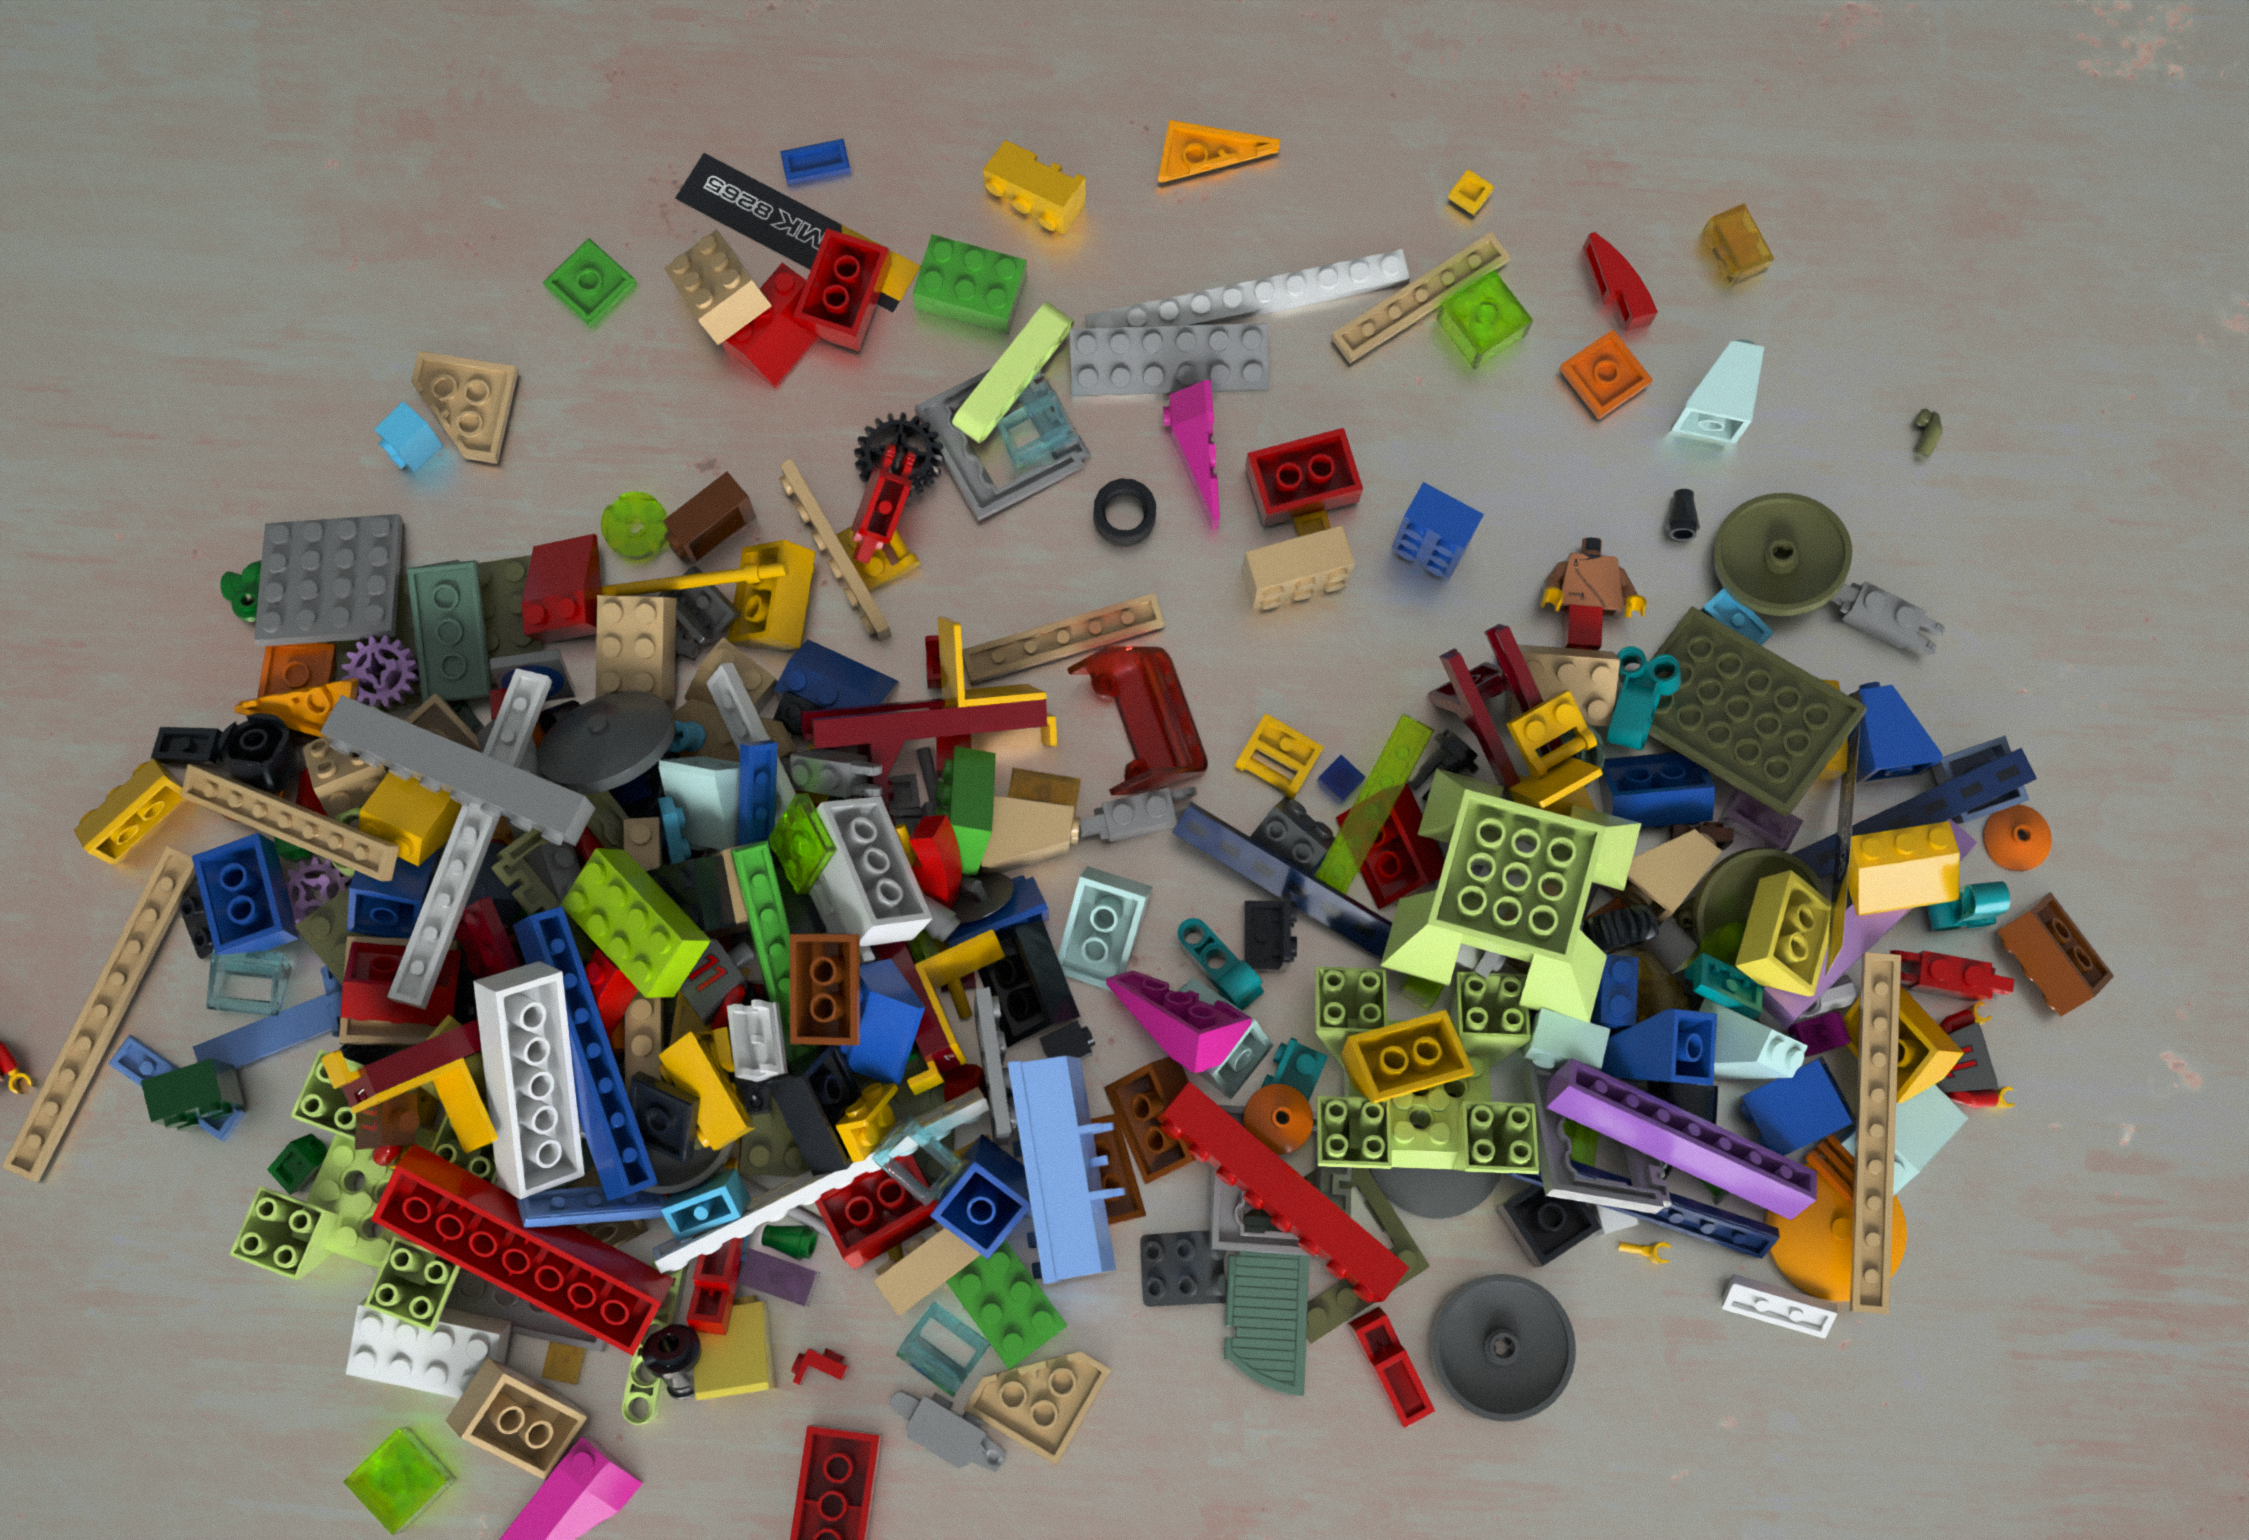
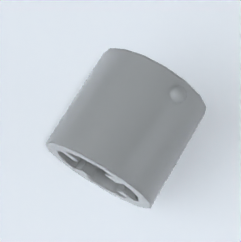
M1670 916L1658 925L1660 933L1655 939L1637 946L1639 952L1643 953L1665 976L1674 972L1699 947L1676 923V919Z

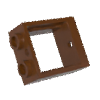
M726 471L663 520L668 531L664 536L670 543L669 546L681 561L687 558L694 566L755 519L756 515L749 496Z

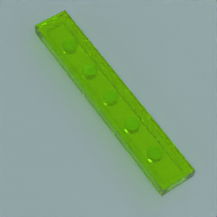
M1406 713L1401 715L1316 874L1317 878L1347 894L1434 733V729Z

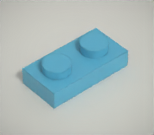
M1725 588L1717 593L1700 610L1759 645H1762L1774 634L1751 609L1737 602L1728 594Z
M672 795L658 798L670 865L685 861V859L691 858L688 838H681L680 829L686 828L682 807L675 808Z

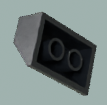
M1043 920L1014 926L996 936L1005 957L977 971L984 988L990 987L991 997L998 996L1001 1011L999 1028L1001 1032H1004L1007 1048L1056 1030L1080 1017Z
M820 1045L787 1063L788 1074L773 1077L767 1083L772 1097L776 1101L787 1127L791 1131L802 1153V1157L813 1176L846 1170L853 1163L835 1125L846 1114L845 1110L856 1103L862 1096L839 1046Z

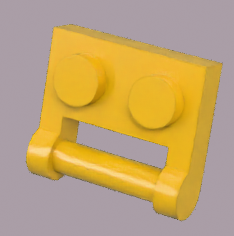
M852 526L836 534L869 593L876 591L920 565L918 557L915 553L911 554L897 529H895L890 545L900 561L893 566L882 549L878 550L875 548L869 564L853 559L857 541L852 540L854 533L851 530Z
M1570 690L1561 691L1506 723L1530 773L1535 779L1543 777L1548 773V769L1583 749L1588 751L1597 745L1596 737L1587 727ZM1570 729L1573 730L1576 736L1574 739L1541 758L1538 756L1537 748Z
M1265 713L1234 767L1241 771L1245 769L1283 790L1286 792L1284 796L1294 800L1323 751L1324 746ZM1256 749L1295 771L1297 774L1294 779L1290 780L1252 758Z

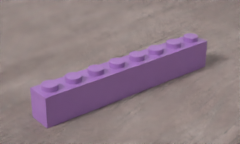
M1571 1058L1548 1081L1547 1109L1789 1220L1795 1218L1817 1200V1171Z

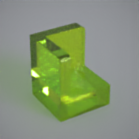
M1410 975L1399 994L1429 1011L1435 1005L1445 984Z

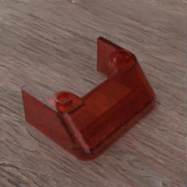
M1107 646L1067 668L1069 675H1090L1091 685L1096 694L1105 699H1115L1132 747L1135 760L1130 761L1125 766V781L1109 789L1111 796L1142 794L1196 776L1207 769V756L1171 657L1163 648Z

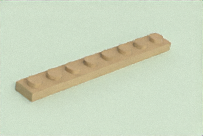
M200 764L187 765L181 794L182 798L379 881H392L399 846Z
M659 817L624 819V850L645 871L662 867V820ZM639 990L625 1012V1089L628 1098L630 1096L631 1077L638 1071L664 1082V1078L658 1068L662 1064L658 1055L664 1051L663 997L645 998Z

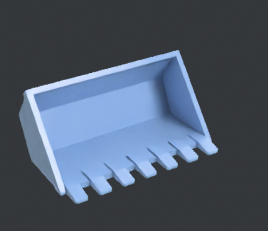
M1060 1056L1021 1062L1020 1060L1008 1062L1012 1087L1010 1097L1014 1099L1017 1118L1016 1127H1018L1020 1136L1019 1141L1012 1143L1013 1154L1015 1158L1023 1157L1031 1208L1024 1215V1218L1033 1217L1035 1231L1027 1233L1029 1248H1038L1040 1262L1032 1263L1033 1278H1042L1043 1284L1062 1282L1064 1279L1116 1270L1104 1199L1126 1194L1124 1187L1102 1189L1099 1166L1108 1165L1109 1163L1107 1155L1097 1157L1094 1134L1115 1129L1113 1122L1104 1124L1091 1123L1081 1058Z

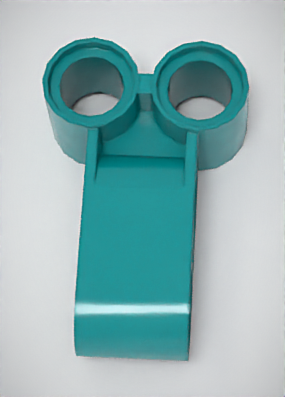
M1628 646L1617 654L1620 659L1618 677L1623 686L1610 722L1607 742L1642 751L1647 741L1661 695H1671L1679 690L1682 681L1678 660L1669 654L1658 655L1650 662L1647 661L1645 653L1640 648ZM1631 663L1640 665L1639 668L1633 671L1624 669L1625 666ZM1663 671L1673 673L1671 677L1666 679L1657 677Z
M2004 881L1962 886L1959 888V899L1957 901L1927 905L1931 931L1937 932L1963 927L1977 928L1994 925L1997 923L1996 917L2009 910L2010 894Z
M1189 918L1180 924L1177 933L1181 949L1217 988L1220 996L1243 1011L1264 993L1260 986L1262 981L1252 967L1244 960L1240 961L1202 920ZM1192 932H1199L1203 935L1201 941L1195 944L1188 943L1185 939ZM1219 956L1226 960V963L1221 968L1214 969L1208 966L1209 961L1214 957Z

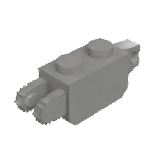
M1866 581L1862 585L1852 583L1849 586L1844 584L1838 594L1831 599V601L1841 606L1839 610L1844 613L1842 620L1846 624L1895 648L1903 649L1909 646L1917 651H1921V653L1934 654L1936 644L1916 633L1919 629L1937 637L1942 636L1945 631V626L1925 616L1926 610Z
M809 749L790 754V757H784L780 760L795 790L843 798L855 795L865 797L882 795L881 786L868 784V776L880 775L882 773V765L868 762L866 755L827 749Z
M1189 786L1170 791L1168 787L1103 802L1102 807L1094 809L1095 816L1080 820L1081 836L1100 834L1101 840L1109 839V842H1119L1172 829L1186 810L1175 811L1173 802L1194 797L1197 795L1196 788Z
M896 1391L893 1396H890L889 1405L894 1412L897 1411L898 1415L909 1421L905 1428L908 1438L957 1468L967 1466L972 1462L996 1472L1007 1452L986 1435L988 1431L981 1428L984 1421L967 1411L963 1416L951 1410L953 1402L936 1392L932 1398L924 1395L922 1400L903 1391Z

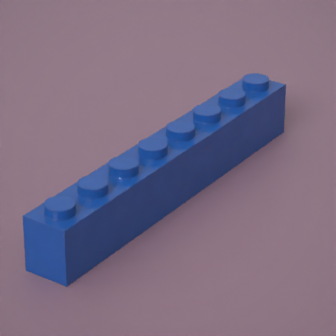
M563 906L528 916L513 924L526 965L540 961L562 971L578 1117L607 1201L656 1185L658 1182Z

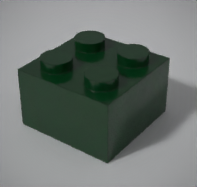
M212 1058L141 1081L151 1122L165 1125V1128L177 1127V1131L195 1128L200 1125L198 1120L212 1116V1120L229 1117L234 1114L233 1109L244 1106L234 1065Z

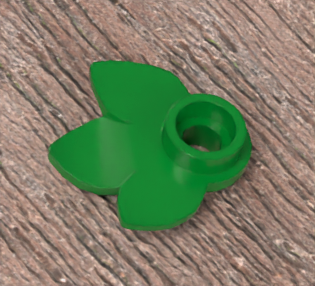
M262 560L249 564L243 570L242 575L227 571L221 578L220 589L223 597L232 603L234 614L247 622L256 621ZM253 602L251 605H245L246 603Z

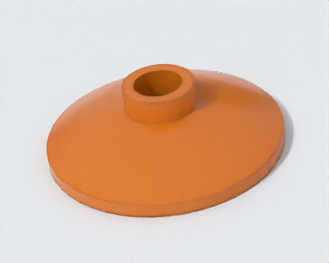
M2017 804L1992 813L1983 829V842L1987 853L1994 862L2011 871H2027L2037 867L2046 859L2051 849L2052 836L2049 825L2041 814L2025 805ZM2018 830H2022L2026 834L2027 838L2025 841L2018 838Z
M1271 1084L1260 1088L1249 1098L1244 1109V1128L1276 1155H1285L1298 1150L1308 1140L1313 1127V1113L1307 1099L1298 1090L1284 1084ZM1277 1112L1285 1113L1287 1117L1285 1124L1277 1122Z

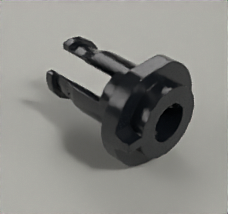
M1448 729L1442 734L1438 732L1433 739L1439 747L1420 767L1415 778L1412 781L1408 780L1407 783L1410 788L1417 791L1440 764L1448 772L1460 774L1466 769L1474 775L1479 769L1474 763L1478 757L1477 753ZM1430 789L1422 796V798L1426 802L1428 800Z
M672 1324L651 1334L642 1349V1359L646 1369L653 1376L663 1379L667 1385V1392L672 1398L686 1400L695 1395L688 1376L694 1379V1367L702 1353V1346L697 1333L688 1326Z

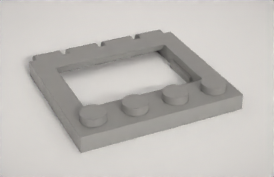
M990 369L915 406V413L923 424L927 421L930 423L928 433L938 432L939 436L933 439V442L943 444L939 454L944 457L946 467L978 521L1083 469V461L1091 457V453L1080 435L1068 439L1077 430L1065 409L1060 408L1054 412L1052 411L1061 403L1049 382L1046 380L1036 384L1045 377L1042 370L1037 373L1018 398L1055 461L1045 466L1040 465L1014 478L1013 482L999 489L994 485L965 433L952 425L954 418L952 410L962 406Z
M1527 1063L1521 1069L1527 1103L1535 1104L1538 1160L1545 1196L1655 1214L1662 1208H1668L1672 1205L1667 1181L1662 1179L1665 1177L1662 1161L1624 1143L1632 1186H1628L1624 1182L1578 1177L1577 1170L1571 1166L1569 1155L1573 1152L1571 1141L1565 1135L1563 1129L1566 1117L1546 1108L1548 1081L1560 1068H1543L1534 1063ZM1621 1080L1637 1088L1636 1082Z
M1218 1105L1244 1127V1106ZM1279 1111L1276 1114L1277 1122L1285 1124L1287 1121L1285 1113ZM1312 1112V1131H1317V1112ZM1316 1146L1315 1188L1351 1217V1189L1339 1188V1183L1352 1182V1167L1318 1166ZM1212 1166L1209 1249L1311 1256L1298 1245L1299 1239L1292 1233L1263 1231V1233L1244 1232L1245 1200L1243 1195L1245 1193L1236 1185L1230 1187L1222 1182L1215 1174L1217 1169Z

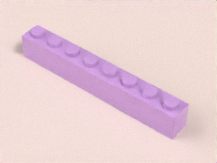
M1949 819L1947 821L1950 822L1961 861L1977 842L1952 819ZM1852 904L1846 909L1843 947L1825 977L1826 949L1815 995L1804 996L1763 986L1762 1007L1787 1030L1862 957L1863 953L1874 946L1912 908L1857 916Z

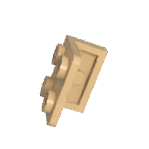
M324 737L303 747V754L313 789L328 817L331 818L365 804L388 771L382 764L375 768L359 759L360 755L350 751L347 756L335 751L329 746L331 741Z

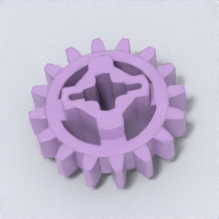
M386 635L382 637L381 643H378L373 636L369 637V645L367 646L357 642L356 645L359 651L356 654L347 652L346 655L352 661L350 664H342L341 667L345 672L349 673L348 676L343 677L341 680L349 678L359 679L356 701L365 705L369 702V706L376 707L377 709H379L380 703H382L387 710H392V701L394 700L404 704L405 701L402 695L405 692L414 694V690L409 686L410 682H419V677L412 673V671L418 669V663L415 660H410L414 656L413 652L409 648L404 649V644L398 639L392 644L391 639ZM384 653L393 654L399 660L396 661L394 658L387 660ZM382 666L385 670L381 672L380 680H378L375 676L380 675V669ZM362 686L367 688L373 686L377 694L365 691Z
M313 857L311 866L301 860L299 861L300 870L298 872L291 869L287 871L291 880L289 882L285 881L296 924L325 904L320 900H316L310 887L316 891L319 890V893L322 895L321 898L328 902L337 895L336 892L338 890L340 893L350 886L352 878L344 876L335 868L331 860L326 859L324 864H322L319 858ZM315 874H321V875L319 876V878H314V879H309V878H308V877H310V876H312V875H315ZM299 889V899L296 900L297 891Z

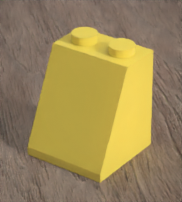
M757 1295L735 1298L736 1305H733L727 1335L696 1332L702 1346L701 1357L694 1367L696 1401L777 1388L767 1302H757Z

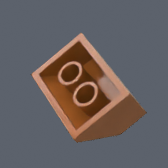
M2051 892L2010 919L1997 931L2004 948L2016 956L2022 964L2021 968L2025 976L2037 984L2043 992L2046 1004L2051 1009L2056 1010L2060 1016L2067 1014L2094 998L2114 977Z
M817 932L790 934V1044L860 1045V934Z
M1170 1056L1151 1062L1104 1087L1145 1184L1198 1162L1188 1152L1190 1146L1180 1138L1174 1140L1160 1128L1162 1123L1156 1119L1179 1088L1189 1082L1182 1065Z
M1116 1114L1091 1119L1092 1124L1113 1122L1115 1129L1094 1134L1097 1157L1107 1155L1109 1163L1108 1165L1099 1166L1102 1189L1125 1188L1126 1195L1104 1199L1109 1227L1146 1216L1127 1146Z

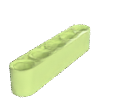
M1045 302L962 404L952 420V425L976 442H983L1067 337L1069 329H1072L1074 325V320L1049 302Z
M653 1257L651 1267L658 1270ZM689 1263L672 1273L664 1272V1274L675 1279L669 1289L672 1296L671 1303L665 1309L659 1308L634 1356L631 1358L622 1402V1414L631 1424H647L653 1421L659 1413L665 1382L658 1377L647 1382L641 1377L640 1368L644 1363L642 1349L648 1339L647 1333L653 1325L657 1324L665 1328L668 1325L677 1324ZM639 1397L646 1399L649 1404V1412L644 1418L637 1417L633 1412L634 1401Z

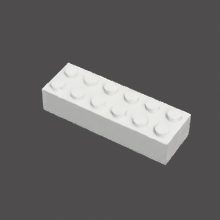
M538 961L473 981L489 1116L498 1136V1140L493 1142L498 1187L519 1199H523L585 1176L562 971Z

